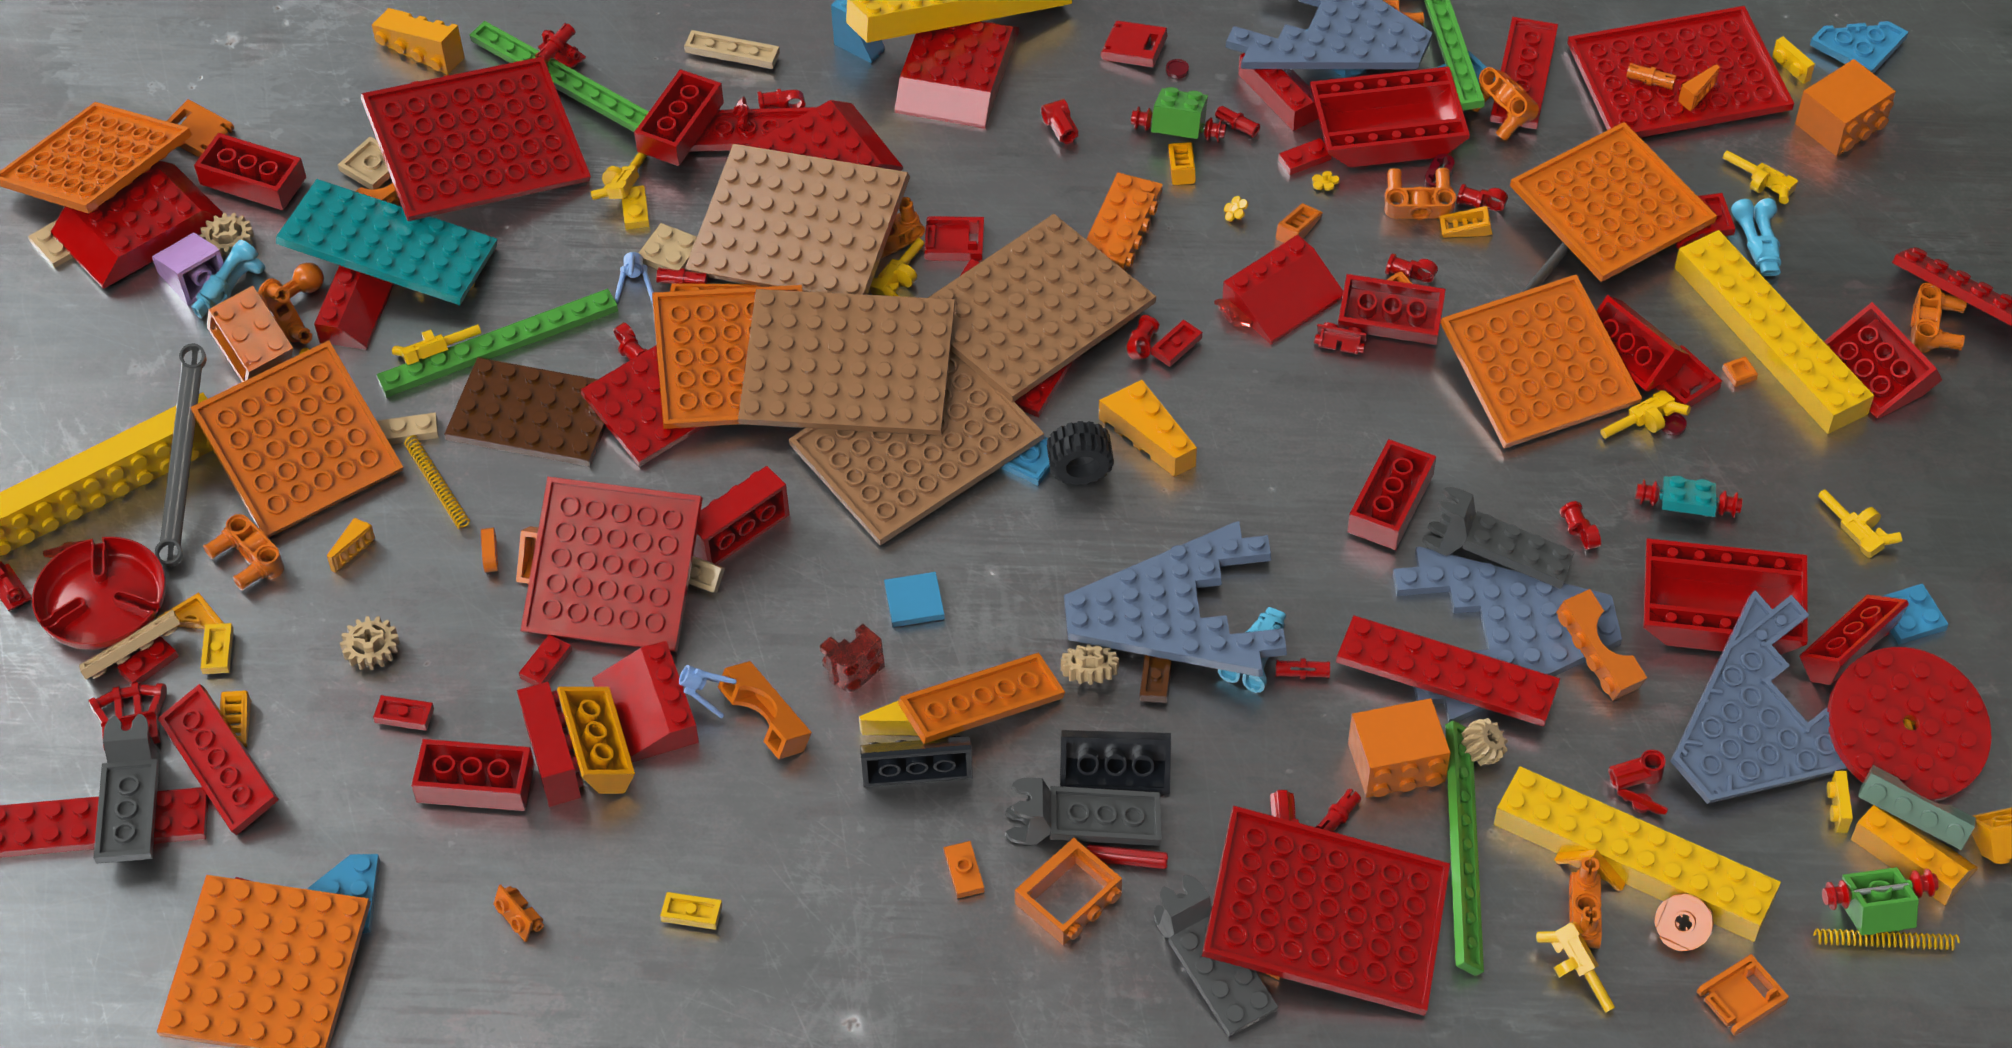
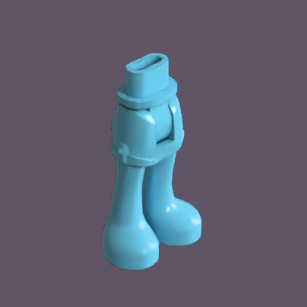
M1771 198L1763 199L1755 207L1750 199L1736 201L1731 207V212L1747 237V248L1755 262L1756 268L1760 269L1762 276L1779 275L1781 273L1779 267L1781 265L1779 249L1781 245L1780 241L1775 237L1770 224V220L1777 212L1776 201ZM1753 219L1757 223L1761 236H1758Z
M238 240L221 269L215 275H211L203 284L200 293L198 292L196 295L197 301L191 306L199 318L202 319L208 312V309L227 300L232 294L231 291L243 274L249 271L258 275L266 269L265 265L257 258L259 253L252 245L244 240Z
M1268 607L1265 613H1261L1246 632L1284 629L1286 614ZM1269 657L1261 658L1262 677L1243 674L1242 681L1248 690L1260 693L1266 687L1267 677L1264 672V666ZM1218 669L1220 677L1230 683L1237 682L1242 673Z

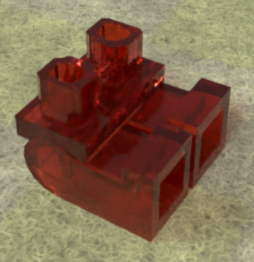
M861 624L855 630L856 638L851 643L846 639L838 643L834 638L829 637L819 646L820 652L825 655L822 660V666L828 670L829 681L833 685L838 683L839 687L846 692H853L859 689L885 667L882 640L864 624Z

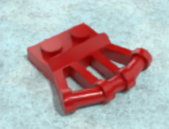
M1723 193L1698 196L1717 215L1716 221L1676 243L1678 250L1718 230L1724 236L1734 235L1736 228Z
M139 682L131 683L130 687H113L112 691L97 699L93 697L88 700L91 709L101 722L102 737L105 725L109 719L101 708L114 702L115 716L121 721L123 731L129 730L132 727L133 719L138 714H142L147 719L149 733L154 744L160 743L159 720L157 718L166 697V684L157 683L155 686L141 685ZM142 695L154 696L149 710L143 712ZM133 697L134 714L124 716L123 699Z

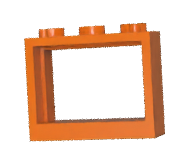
M1072 838L1015 889V904L1064 945L1070 939H1076L1086 924L1090 921H1096L1107 905L1114 904L1119 900L1122 895V878L1080 842ZM1077 864L1104 888L1068 921L1062 924L1035 900L1071 867Z

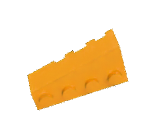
M388 8L372 24L374 38L377 43L385 45L399 54L413 58L416 62L428 65L435 71L449 75L465 59L459 28L456 24L446 26L440 20L429 22L424 16L419 15L417 18H413L410 13Z
M1143 380L1099 400V420L1104 424L1109 423L1113 426L1116 433L1121 437L1123 435L1133 442L1134 447L1148 453L1151 460L1172 476L1176 477L1196 467L1197 447Z

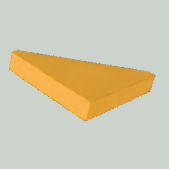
M199 592L164 613L166 614L174 610L180 621L177 627L204 629L205 624L223 623Z
M1597 849L1557 853L1554 859L1557 864H1569L1578 869L1581 868L1583 858L1589 857L1588 863L1591 862L1592 857L1596 858L1600 864L1597 874H1600L1601 879L1609 882L1616 891L1623 890L1626 883Z

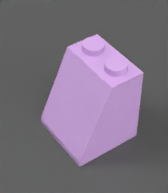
M195 233L188 235L152 256L158 274L187 306L197 301L196 295L198 292L200 293L203 284L211 275H215L224 264L220 250Z

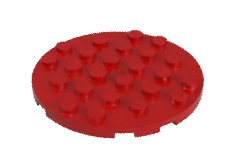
M1888 647L1869 652L1848 666L1838 678L1830 694L1827 712H1829L1830 726L1828 729L1832 743L1847 769L1862 783L1874 765L1899 778L1904 785L1917 794L1933 802H1939L1963 791L1976 779L1986 764L1992 739L1990 718L1986 706L1977 689L1961 671L1932 653L1908 647ZM1903 720L1915 721V730L1907 729L1904 726Z

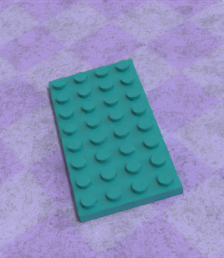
M319 179L315 180L276 236L277 245L457 305H461L497 247L498 241L497 238L431 216L407 221L401 206Z

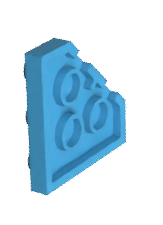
M1889 21L1879 22L1878 25L1866 26V23L1847 24L1846 28H1834L1833 25L1823 26L1814 35L1810 46L1844 64L1855 59L1874 74L1907 39L1908 31Z
M350 854L307 888L308 890L369 898L371 904L362 933H371L380 864L379 855Z

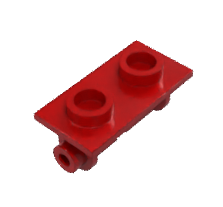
M544 30L542 32L543 43L538 46L539 50L545 46L550 36L555 35L552 30ZM568 43L564 45V49L560 53L557 52L553 59L571 69L586 58L585 55L578 51V48L572 47Z
M1325 322L1324 325L1317 324V331L1321 335H1315L1314 344H1318V347L1336 350L1337 343L1342 342L1341 352L1355 355L1364 352L1365 344L1361 342H1367V333H1363L1361 329L1349 327L1348 329L1338 328V325L1330 322Z
M0 561V600L7 610L10 611L29 601L32 597L9 563L4 565Z

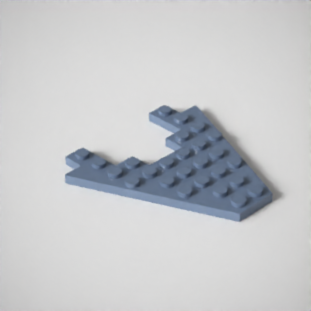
M1299 0L1301 3L1318 7L1308 30L1285 24L1277 39L1233 26L1226 40L1225 48L1245 53L1241 61L1242 69H1418L1430 44L1432 32L1383 0Z
M1237 521L1185 544L1173 546L1164 553L1065 594L1064 602L1068 640L1262 677L1261 658L1287 655L1284 629L1230 634L1227 615L1200 618L1196 588L1222 585L1221 566L1271 561L1268 535L1242 538L1240 522Z
M1416 547L1415 549L1418 567L1397 568L1393 570L1397 596L1449 592L1453 614L1480 612L1487 650H1475L1472 652L1551 676H1557L1586 662V658L1581 650L1575 647L1572 636L1567 628L1561 625L1556 611L1564 600L1588 589L1565 583L1559 589L1518 571L1451 554L1445 556L1423 547ZM1591 590L1604 609L1597 622V633L1601 642L1611 650L1620 646L1622 642L1612 595ZM1414 687L1417 701L1431 698L1434 705H1445L1448 723L1453 720L1458 723L1485 710V708Z
M1756 590L1749 596L1670 760L1707 804L1834 774L1835 771L1848 770L1837 754L1830 737L1828 708H1825L1807 722L1772 683L1773 679L1790 666L1772 645L1809 616L1807 611L1792 595L1774 609L1765 602Z

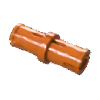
M1630 63L1626 78L1645 82L1649 86L1653 84L1672 90L1676 75L1658 71L1655 67L1647 68Z

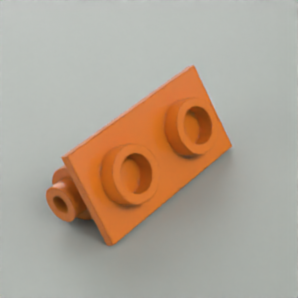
M501 884L498 886L493 905L497 912L502 914L509 922L513 931L518 933L527 942L530 931L539 932L543 929V918L539 916L533 907L523 910V908L528 906V902L517 888L512 886L504 888Z

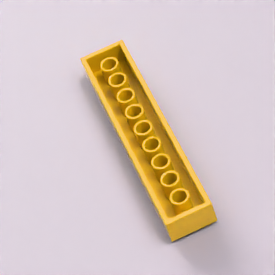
M847 0L846 23L862 39L869 43L1072 4V0Z
M1719 230L1679 248L1675 269L1827 434L1868 415L1874 398L1871 391Z
M203 392L199 394L198 403L208 399ZM176 406L0 492V557L167 474L169 471ZM197 421L195 423L191 461L213 451Z
M1519 766L1496 809L1493 825L1555 853L1597 849L1626 885L1661 901H1665L1676 894L1686 893L1701 898L1711 909L1714 925L1752 942H1755L1781 884L1780 881L1521 766Z

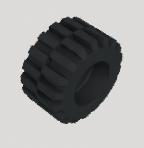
M1090 421L1067 423L1066 426L1058 427L1057 431H1053L1050 434L1051 437L1047 439L1051 474L1058 481L1062 480V483H1072V485L1089 484L1090 482L1099 481V478H1104L1112 470L1114 458L1110 434L1100 424H1094V422Z

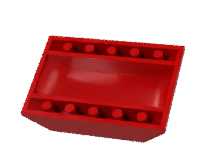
M980 21L916 33L899 77L895 113L985 129L1017 39L1019 27Z
M1450 67L1310 82L1327 152L1348 167L1431 159L1439 154H1449L1470 137Z
M829 100L748 145L885 169L903 170L901 163L852 103Z
M158 161L151 166L149 171L139 175L130 185L122 188L113 198L106 200L94 212L88 214L64 207L51 230V234L58 242L63 244V247L104 289L151 263L153 255L192 233L202 234L201 227H207L206 221L213 222V216L215 215L218 218H222L223 212L175 164Z
M1646 539L1643 628L1666 646L1723 652L1749 596L1755 590L1772 609L1792 595L1808 613L1807 555ZM1808 617L1772 645L1780 655L1807 645Z

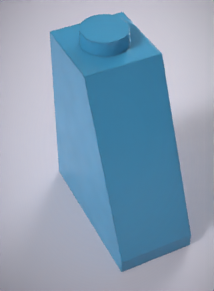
M835 0L831 4L834 45L872 63L885 50L882 40L867 43L846 23L847 0Z

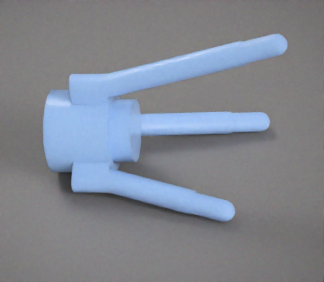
M629 252L623 258V266L620 268V278L614 298L616 303L619 302L626 275L630 278H636L640 274L643 275L652 301V293L654 291L648 276L647 265L643 264V257L637 252Z
M686 665L679 678V684L685 687L684 693L695 698L718 717L723 718L724 714L695 691L697 689L702 690L707 680L736 684L737 680Z

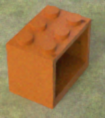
M1853 59L1803 91L1795 124L1833 155L1838 156L1844 151L1851 150L1855 144L1861 140L1865 141L1872 133L1878 129L1882 130L1888 124V117L1894 105L1893 100L1896 91Z
M254 286L208 309L207 329L242 382L292 358V345Z
M1431 698L1352 713L1348 745L1366 798L1372 796L1382 797L1397 791L1408 792L1423 786L1433 787L1446 781L1451 752Z

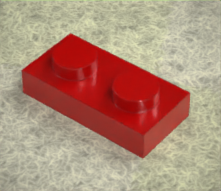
M1321 138L1281 152L1278 156L1279 162L1289 175L1332 159Z
M1183 319L1151 348V355L1171 367L1202 339L1203 332Z
M548 635L520 670V679L532 685L549 681L572 652L571 645L552 635Z
M159 636L150 647L137 652L117 668L119 673L130 684L136 682L142 684L177 659L178 654L166 640Z
M381 695L373 719L377 724L427 731L434 706L432 702Z

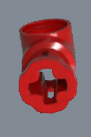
M777 89L774 92H757L759 109L803 108L806 105L804 94L799 90L781 91V89ZM792 99H800L796 104L789 103Z
M1462 184L1458 192L1456 204L1460 205L1463 203L1475 208L1487 206L1490 210L1501 211L1506 205L1508 195L1499 188H1491L1488 191L1482 189L1479 191L1468 188L1466 184ZM1491 197L1497 198V199H1499L1501 202L1495 201V200H1493Z
M1391 254L1387 262L1385 274H1397L1402 271L1409 280L1413 278L1430 283L1434 280L1438 266L1429 259L1407 261L1398 258L1396 254Z
M1149 315L1141 316L1137 329L1133 330L1130 334V339L1127 343V353L1133 360L1144 359L1150 355V338L1153 333L1159 330V322ZM1137 346L1141 348L1140 354L1137 351Z
M623 322L613 329V333L620 343L618 352L622 356L632 360L648 350L643 349L638 344L633 330L627 323Z
M1572 501L1561 507L1559 513L1568 524V533L1573 536L1579 535L1586 550L1600 547L1601 537L1599 530L1595 524L1591 525L1589 520L1585 519L1582 513V504Z

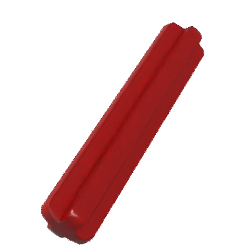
M1087 845L1086 847L1103 863L1165 869L1168 864V854L1166 852Z

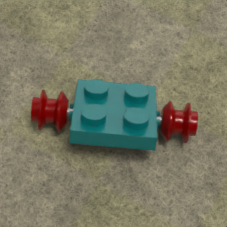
M1664 476L1662 489H1660L1657 481L1651 486L1647 485L1645 479H1643L1642 484H1637L1635 499L1640 500V505L1646 500L1650 501L1653 507L1659 498V500H1662V510L1715 517L1717 508L1720 516H1723L1725 512H1731L1732 518H1734L1736 513L1740 514L1742 508V498H1738V492L1733 497H1730L1724 490L1718 500V497H1716V483H1711L1705 479L1696 481L1684 479L1681 476Z

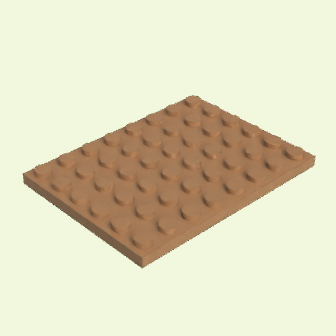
M733 144L685 269L689 272L707 273L708 278L759 287L802 285V291L867 295L910 176L908 172Z
M1052 214L928 297L955 299L950 351L1011 402L1016 401L1156 303V296L1055 214Z
M756 289L738 416L739 424L942 435L955 299Z
M950 351L942 435L805 428L789 438V443L881 546L1042 441L1044 433L1015 402L1008 400L995 387L990 385Z

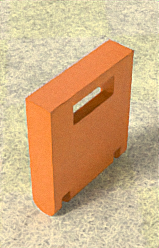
M189 99L167 120V122L178 124L185 116L187 117L180 125L189 127L192 136L180 148L199 158L217 133L229 136L228 132L231 133L234 130V125L230 121Z
M1752 954L1713 977L1697 989L1700 997L1709 993L1704 1001L1726 1027L1735 1023L1730 1030L1734 1036L1785 1005L1789 998L1786 992ZM1754 974L1767 988L1768 991L1765 998L1747 979Z

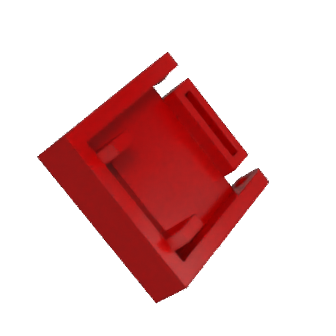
M1115 21L1100 56L1106 61L1154 68L1168 37L1167 27ZM1151 37V45H1153V49L1145 50L1146 45Z
M927 217L924 258L926 260L970 261V259H973L975 261H983L984 217ZM969 234H978V243L977 241H969Z
M1680 345L1690 356L1674 377L1656 388L1659 391H1666L1675 398V402L1692 407L1719 390L1722 380L1687 348ZM1700 385L1703 387L1691 395L1693 389Z

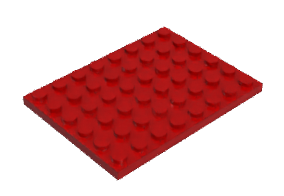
M1745 6L1568 37L1567 44L1607 130L1625 122L1639 137H1646L1790 111L1794 107V102ZM1630 63L1647 68L1655 67L1658 71L1676 75L1673 89L1670 90L1653 84L1649 86L1645 82L1626 78ZM1717 64L1720 69L1716 84L1698 105L1689 111L1678 102L1682 84Z
M543 56L365 92L361 95L362 103L407 221L590 181L591 175Z
M1233 805L1202 956L1425 1016L1429 1004L1450 863Z

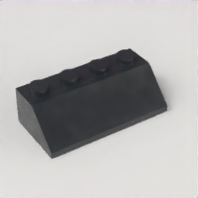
M1062 730L1060 787L1170 794L1171 733Z
M952 736L923 744L921 740H898L891 743L872 742L860 745L864 787L973 779L970 736Z

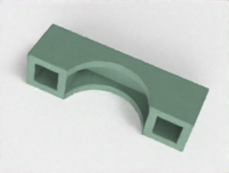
M1874 765L1860 787L1859 798L1960 850L1964 847L1975 827V817L1952 805L1939 804L1917 794L1904 785L1899 778Z

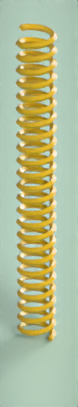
M416 435L409 436L404 442L405 447L455 523L457 529L467 526L470 519L465 515L466 513L461 508L459 502L456 501L457 499L452 494L448 484L443 480L439 470L432 463L426 450L421 446L419 439H412L406 444L408 439L417 437ZM468 520V522L465 525L460 526V524Z
M1816 928L1813 936H1816L1818 931V943L1821 945L1822 933L1824 932V944L1827 945L1829 932L1830 944L1832 946L1835 932L1836 945L1838 946L1839 934L1841 932V944L1844 946L1845 934L1847 933V945L1850 946L1851 933H1853V945L1855 947L1858 933L1859 946H1862V935L1858 930L1854 932L1853 930L1848 931L1845 929L1843 932L1841 929L1838 931L1833 929L1831 931L1830 929L1825 930L1822 928L1819 930ZM1891 931L1890 934L1889 932L1876 933V946L1879 947L1880 945L1879 937L1881 934L1883 948L1885 947L1886 934L1888 936L1887 945L1889 948L1891 947L1892 934L1894 937V948L1897 947V935H1899L1900 948L1903 947L1902 938L1903 935L1905 936L1906 949L1909 946V935L1911 937L1912 949L1914 948L1915 935L1917 938V949L1920 948L1921 936L1923 939V949L1926 948V936H1928L1929 950L1932 948V936L1934 937L1935 950L1937 949L1938 936L1940 938V950L1943 949L1944 936L1946 939V950L1949 949V937H1951L1952 951L1955 949V937L1957 938V942L1960 943V938L1957 934H1955L1954 936L1949 934L1947 936L1944 933L1941 936L1939 933L1937 935H1935L1934 933H1932L1931 935L1926 933L1924 935L1921 932L1918 935L1915 932L1912 935L1911 932H1908L1906 934L1905 932L1900 933L1899 931L1896 932V934L1893 931ZM1864 935V936H1865L1864 945L1867 947V946H1868V935ZM1870 935V946L1873 947L1874 935Z

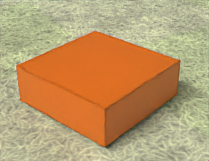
M1746 356L1723 364L1722 370L1734 387L1757 380L1758 373Z

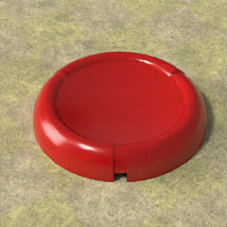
M102 537L103 543L97 544L94 543L92 538L66 548L48 562L35 582L32 592V607L37 621L46 633L56 641L69 647L83 650L109 648L153 622L165 598L166 582L162 565L150 549L139 542L122 537Z

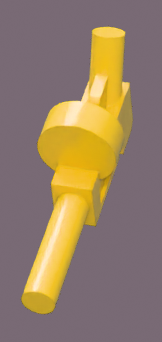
M1728 150L1723 155L1724 160L1752 174L1751 190L1761 193L1767 186L1779 194V202L1781 204L1789 202V195L1795 191L1798 183L1796 178L1790 175L1785 176V174L1764 163H1760L1757 166Z
M638 152L629 166H623L622 168L617 166L608 167L602 175V181L605 186L604 188L591 191L592 199L597 200L608 196L609 199L626 198L630 193L629 190L639 178V167L648 155Z
M917 238L899 260L892 259L878 277L873 278L870 286L872 295L899 296L896 293L899 284L906 288L914 284L917 280V273L908 263L924 246L925 243L922 239Z
M477 324L444 337L442 334L434 336L430 329L421 332L423 341L407 347L394 346L392 354L403 357L406 364L410 365L419 362L421 358L424 359L448 350L447 346L482 334L481 329Z
M1661 390L1653 394V398L1651 397L1630 408L1629 416L1601 429L1600 432L1602 437L1606 439L1636 424L1639 427L1645 425L1650 432L1655 433L1665 427L1663 414L1669 416L1673 413H1679L1688 416L1691 406L1675 402V398L1666 391Z
M1826 489L1819 493L1818 497L1841 519V528L1860 546V551L1867 558L1875 556L1886 545L1902 542L1900 532L1886 534L1881 528H1877L1875 532L1872 530L1881 519V514L1874 507L1865 509L1859 515L1855 512L1850 514Z
M1571 922L1557 931H1538L1536 935L1538 943H1552L1557 953L1562 952L1564 949L1569 959L1553 967L1558 977L1560 978L1576 970L1579 976H1585L1605 1013L1614 1009L1615 1006L1594 970L1599 965L1581 936L1583 931L1579 924Z

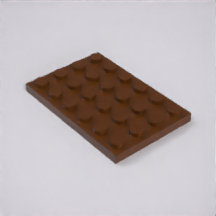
M477 357L444 433L445 439L590 467L606 425L583 398L581 389L598 379Z

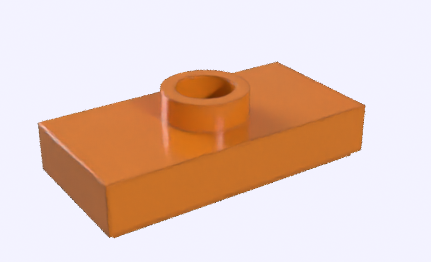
M971 841L943 847L957 899L984 893V885Z

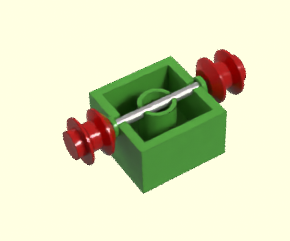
M1174 87L1162 88L1154 104L1153 112L1150 108L1146 112H1141V108L1138 106L1137 111L1133 110L1131 116V125H1134V129L1137 130L1139 126H1144L1146 132L1151 128V132L1193 139H1198L1200 133H1204L1207 141L1211 137H1216L1217 143H1219L1220 138L1224 139L1226 133V124H1222V119L1218 123H1213L1212 117H1210L1206 124H1204L1208 95H1203L1199 91L1184 92Z
M1895 867L1843 874L1842 880L1839 881L1837 887H1834L1831 882L1826 883V887L1822 889V898L1824 904L1829 905L1831 910H1836L1837 904H1841L1861 935H1874L1876 933L1916 928L1919 899L1922 897L1923 892H1926L1929 897H1933L1935 891L1938 890L1939 883L1936 874H1932L1928 868L1924 870L1923 875L1913 870L1909 880H1905L1899 869Z

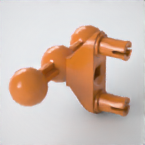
M314 263L298 265L293 272L292 280L284 285L274 278L266 280L257 292L290 342L300 341L302 344H307L312 340V333H310L308 328H305L290 298L299 292L312 293L318 291L324 281L323 271Z

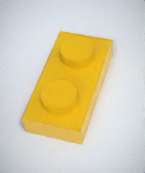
M1785 37L1777 39L1772 57L1803 84L1809 82L1812 78L1815 63Z
M633 186L629 190L628 196L622 199L626 230L649 227L645 186Z
M232 623L205 624L200 667L202 674L230 672L234 631Z
M1835 771L1832 781L1827 783V797L1832 798L1830 820L1835 822L1836 833H1848L1853 816L1847 772Z
M667 892L660 915L661 922L716 930L723 906L722 900Z

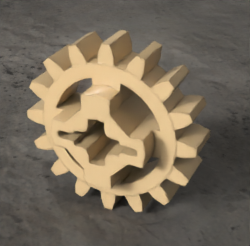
M223 213L222 218H218L216 215L213 216L214 221H206L207 227H201L202 234L199 235L215 245L220 250L221 256L226 255V257H228L238 240H244L249 244H253L252 237H254L250 221H246L243 215L237 218L236 213H233L230 217H227L226 213Z
M366 616L365 622L356 619V626L348 625L349 633H342L343 641L340 642L344 659L349 660L352 667L358 663L360 670H363L366 665H369L371 670H374L375 664L384 667L383 661L385 659L392 661L391 653H398L397 645L400 644L396 628L390 625L389 620H385L382 623L380 616H377L374 621H371L369 616Z
M1087 644L1086 647L1077 645L1075 650L1069 648L1068 653L1062 654L1061 671H1063L1064 677L1069 676V681L1077 680L1078 684L1087 681L1089 685H1092L1093 681L1101 684L1104 679L1112 680V675L1118 674L1119 657H1117L1116 652H1110V648L1103 649L1097 645L1091 647L1090 644Z

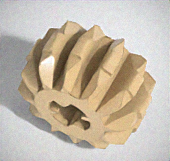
M1489 718L1471 722L1461 733L1464 738L1461 744L1467 749L1465 753H1469L1471 761H1477L1480 766L1500 761V758L1508 751L1505 746L1508 740L1502 735L1504 731H1500L1498 723H1492Z

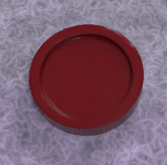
M1172 59L1166 64V73L1174 79L1184 78L1189 73V65L1182 59Z
M1673 413L1669 416H1663L1665 427L1662 430L1666 434L1677 436L1684 433L1687 421L1682 415Z

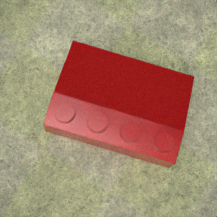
M1296 235L1223 281L1222 301L1269 344H1273L1343 297L1342 288L1315 249L1299 235Z
M1873 302L1824 341L1874 395L1869 411L1877 420L1922 397L1942 381L1937 368Z
M666 640L639 648L592 678L594 687L610 688L632 763L699 743L697 726L683 686L679 684L680 677Z

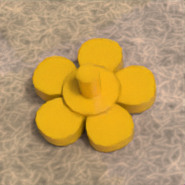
M1330 171L1323 172L1322 176L1316 174L1312 177L1313 188L1316 190H1322L1323 188L1326 191L1332 190L1334 185L1339 183V177L1332 176Z
M1235 196L1231 203H1227L1224 207L1225 219L1229 222L1235 218L1238 220L1242 219L1245 215L1243 210L1248 207V201L1240 196Z

